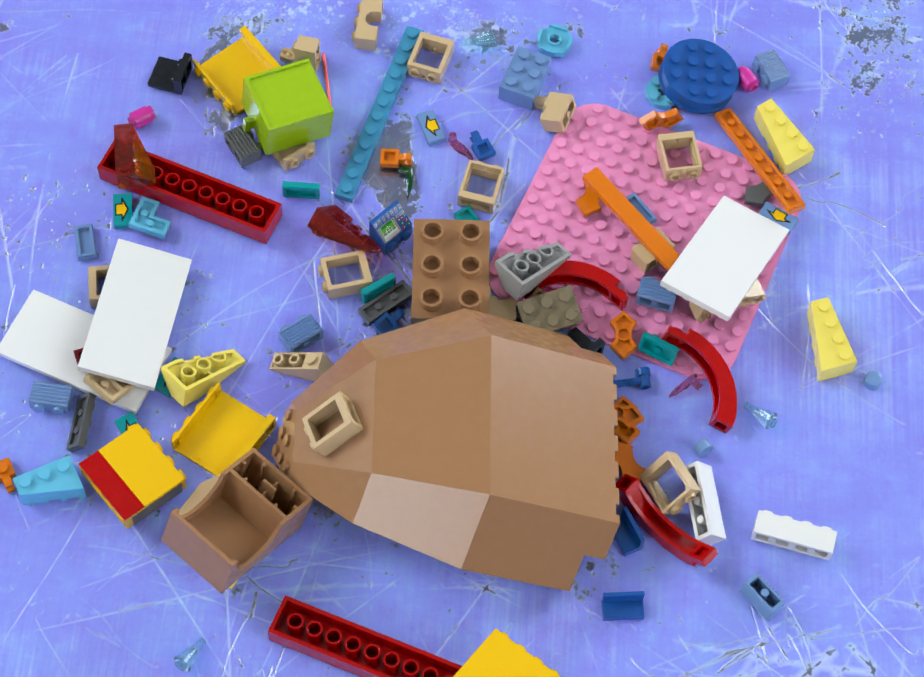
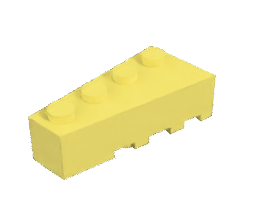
M772 98L758 105L754 120L762 137L765 138L766 145L771 150L774 161L780 168V172L788 175L811 162L815 149Z
M829 297L811 301L807 311V318L812 337V350H814L815 356L814 363L817 369V382L852 373L857 364V359Z

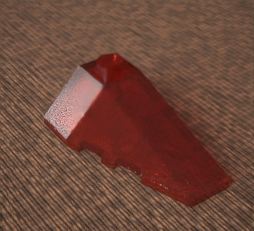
M133 124L114 125L115 169L118 188L156 185L155 167Z
M337 205L317 207L307 225L316 236L371 254L382 250L370 236L362 234V228L359 225H354L351 222L353 219Z

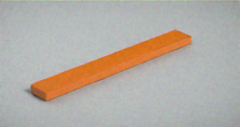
M729 107L714 113L715 120L786 212L790 215L805 209L806 204L732 109Z
M598 167L583 175L582 180L656 260L669 271L680 256Z

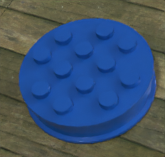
M685 39L669 48L660 65L658 78L664 94L675 105L692 113L708 114L724 108L729 103L738 86L739 72L733 58L722 47L703 39Z

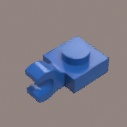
M477 130L470 132L472 136L470 137L472 142L471 149L478 161L482 162L496 155V151L488 138L482 140Z
M401 308L397 309L391 316L386 312L371 326L379 335L396 330L399 327L396 321L405 312Z

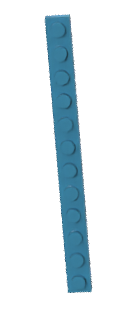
M410 26L406 27L335 192V198L353 203L407 75L408 60L420 32H424V30Z

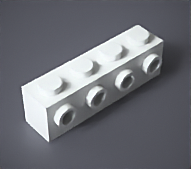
M696 461L687 465L686 468L701 491L688 504L695 539L711 546L725 540L726 535L712 467Z
M759 510L755 518L751 539L829 561L833 554L838 531H834L826 526L819 527L808 521H797L790 516L775 515L768 510Z

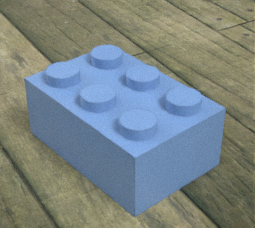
M518 46L499 86L498 99L532 110L534 100L539 95L550 72L552 57Z

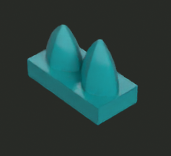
M644 332L637 348V350L670 366L675 362L680 349L660 339L657 334H649L647 332Z

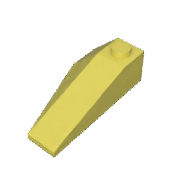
M234 349L215 352L211 356L202 358L198 355L194 356L191 360L176 359L162 366L161 372L170 395L184 407L205 395L211 387H215L218 382H222L243 366L246 360Z

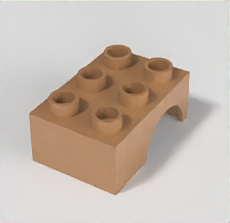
M414 219L411 325L464 308L489 314L490 221Z
M252 448L221 472L219 479L210 492L193 509L183 515H179L180 510L177 507L171 511L161 541L222 594L302 527L313 498L255 448Z

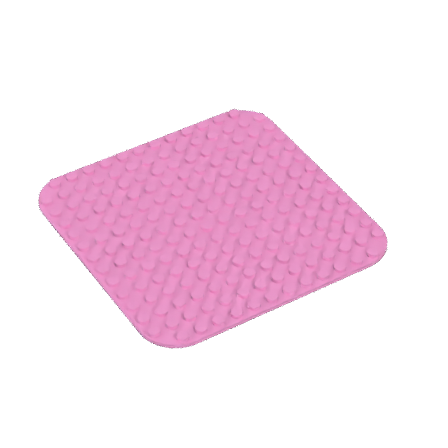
M586 104L577 107L564 134L556 133L489 264V285L492 292L499 300L504 298L515 300L502 287L494 264L496 260L508 253L514 252V254H518L526 249L532 251L539 249L540 246L559 243L572 254L567 260L597 266L620 280L619 289L624 290L629 297L627 307L622 311H625L637 322L636 327L632 331V338L637 348L644 332L657 334L661 339L663 333L670 325L681 329L684 333L691 328L717 349L730 369L738 356L760 303L737 307L728 321L713 314L703 322L696 321L689 307L690 301L685 300L679 295L676 296L672 313L636 304V296L642 276H651L661 281L668 271L659 264L646 274H643L630 259L632 247L641 242L601 199H599L601 211L585 218L578 209L576 200L581 198L586 191L584 181L582 180L583 175L598 167L625 197L634 192L657 218V221L652 226L655 229L659 228L675 245L674 250L680 255L723 196L759 213L762 207L745 205L744 199L746 187L758 185L763 182L745 158L696 140L703 166L701 176L695 179L686 178L677 181H664L656 148L658 134L676 133L675 131L665 127H658L647 131L640 124V118L602 104ZM688 147L665 150L669 168L693 166ZM782 174L801 198L800 191L794 181L787 175ZM775 196L768 198L764 202V204L769 202L786 211ZM797 211L791 215L798 217L800 211ZM788 234L757 278L764 292L789 238ZM556 284L542 288L547 293L571 285L583 318V323L575 327L588 338L597 340L600 337L605 341L606 345L610 346L615 340V333L610 326V321L622 311L605 296L593 289L576 284ZM521 297L520 299L516 300V302H520L526 299ZM679 349L672 366L639 350L631 354L685 377L696 380H708L698 363L681 349Z

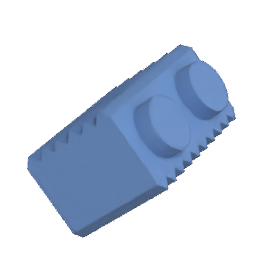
M775 49L755 55L752 67L755 72L759 73L762 85H766L770 91L788 84L790 73H788Z
M642 276L635 303L672 313L677 294L660 286L661 281H658L656 278Z
M310 313L307 316H300L290 326H283L280 332H278V337L288 352H300L323 339V329Z
M33 381L28 402L31 409L36 412L51 411L56 415L69 414L75 392L73 386Z
M756 573L743 584L740 592L769 622L781 612L785 600H782L777 591H774V588H771V585H768V582L762 579L763 576H760V573Z

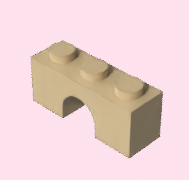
M362 0L357 5L359 16H355L354 27H356V31H352L351 40L354 41L355 49L376 51L378 26H372L369 23H381L383 0Z

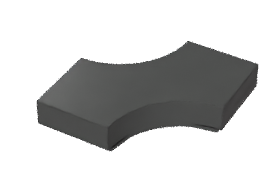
M764 182L754 186H747L744 204L762 207L764 202L774 195Z

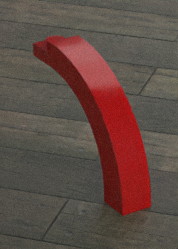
M566 260L534 289L523 296L526 299L537 287L542 289L556 284H576L599 292L621 311L627 307L629 297L624 290L619 289L620 280L609 272L588 263Z
M670 325L663 333L661 339L686 352L702 368L709 381L713 396V410L709 425L726 434L733 428L737 413L736 387L727 363L717 349L702 335L691 328L684 333L681 329Z
M624 474L615 483L616 488H619V499L624 506H627L632 517L654 540L671 554L691 566L699 564L704 567L718 555L715 547L691 537L672 523L653 503L638 478Z

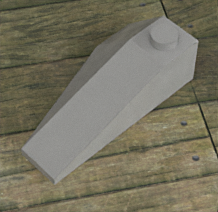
M553 243L540 246L539 249L532 251L526 249L518 254H514V252L508 253L496 260L494 264L503 289L515 300H518L534 289L569 259L572 254L561 244Z

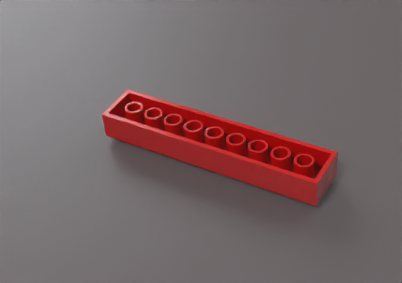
M114 139L97 167L99 177L103 181L264 244L268 243L283 216L282 204L116 139Z
M286 595L268 630L270 641L359 677H453L462 667Z

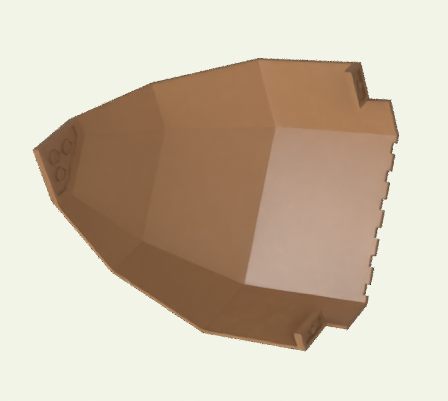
M464 308L360 340L291 402L290 407L285 411L284 424L279 428L278 440L272 448V456L280 470L303 491L357 526L462 570L570 591L584 555L605 560L620 524V515H616V506L619 505V488H616L615 479L619 478V463L615 461V453L618 452V436L614 435V427L618 426L617 410H614V402L617 401V385L613 384V376L617 375L616 367L603 354L582 349L566 334ZM340 391L352 399L363 430L325 457L319 452H314L310 447L311 441L304 431L305 426L302 418ZM340 411L317 426L321 439L344 423Z

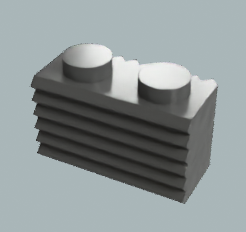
M243 124L224 133L225 143L241 165V168L262 159L261 152L263 150L260 143H255L250 129L248 132H244Z

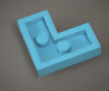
M142 196L129 222V228L164 240L171 222L155 216L160 202Z

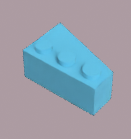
M70 455L12 478L23 505L46 503L49 500L61 499V501H66L69 498H87Z

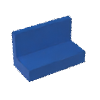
M624 506L621 514H619L620 524L614 537L624 557L641 550L645 541L627 506Z
M644 591L603 593L601 600L603 621L644 619Z

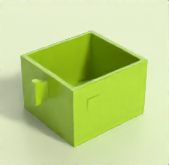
M309 58L244 77L242 105L248 117L243 118V130L248 132L249 129H254L265 155L330 136L334 109L319 82Z

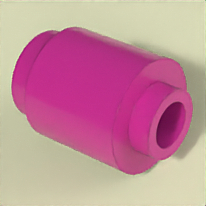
M746 66L739 67V85L745 92L755 91L759 86V79L750 68H746Z
M149 105L130 112L127 119L130 126L138 130L152 123L156 119V115Z

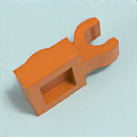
M661 43L660 48H657V52L653 53L650 70L659 73L660 65L668 50L667 44Z
M381 149L380 168H399V164L410 167L412 166V154H400L399 149Z
M8 457L0 460V483L4 482L8 493L16 491L11 479L17 476Z

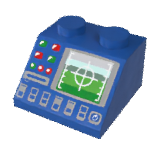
M397 200L369 222V242L384 255L394 251L398 244L403 240H408L412 234V223Z

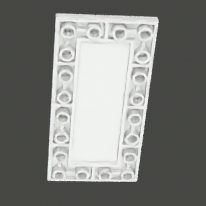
M723 196L661 280L660 286L728 321L787 236L789 229Z
M118 238L77 370L154 391L192 260Z
M33 289L0 343V356L66 385L73 386V388L80 391L90 392L96 395L97 398L106 401L83 382L84 377L89 373L77 370L78 365L73 352L74 350L84 348L94 315ZM170 347L166 348L161 367L164 366L172 352ZM136 386L113 405L137 414L150 390Z

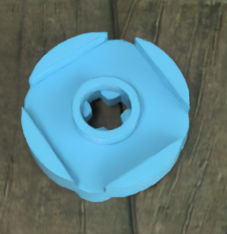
M558 24L549 25L545 29L542 28L537 35L538 51L547 56L563 58L571 49L572 35L570 36L567 28ZM555 38L557 39V43H553L550 40H554Z
M658 76L652 77L646 86L645 98L651 102L650 105L657 109H670L675 104L666 95H661V92H659L663 90L661 89Z

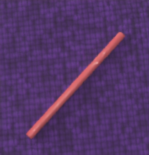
M322 53L327 98L332 106L326 55Z

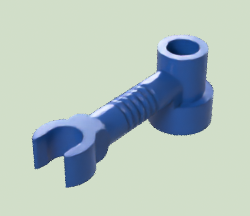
M637 368L634 371L636 378L613 379V384L617 385V388L639 385L642 390L651 388L650 368Z

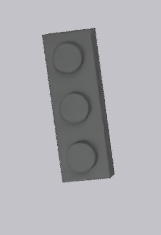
M401 280L360 307L358 314L370 326L384 313L387 312L389 314L412 298V289L404 280Z
M90 392L79 396L77 399L66 450L72 453L84 449L87 443V434L91 426V416L95 408L96 395Z

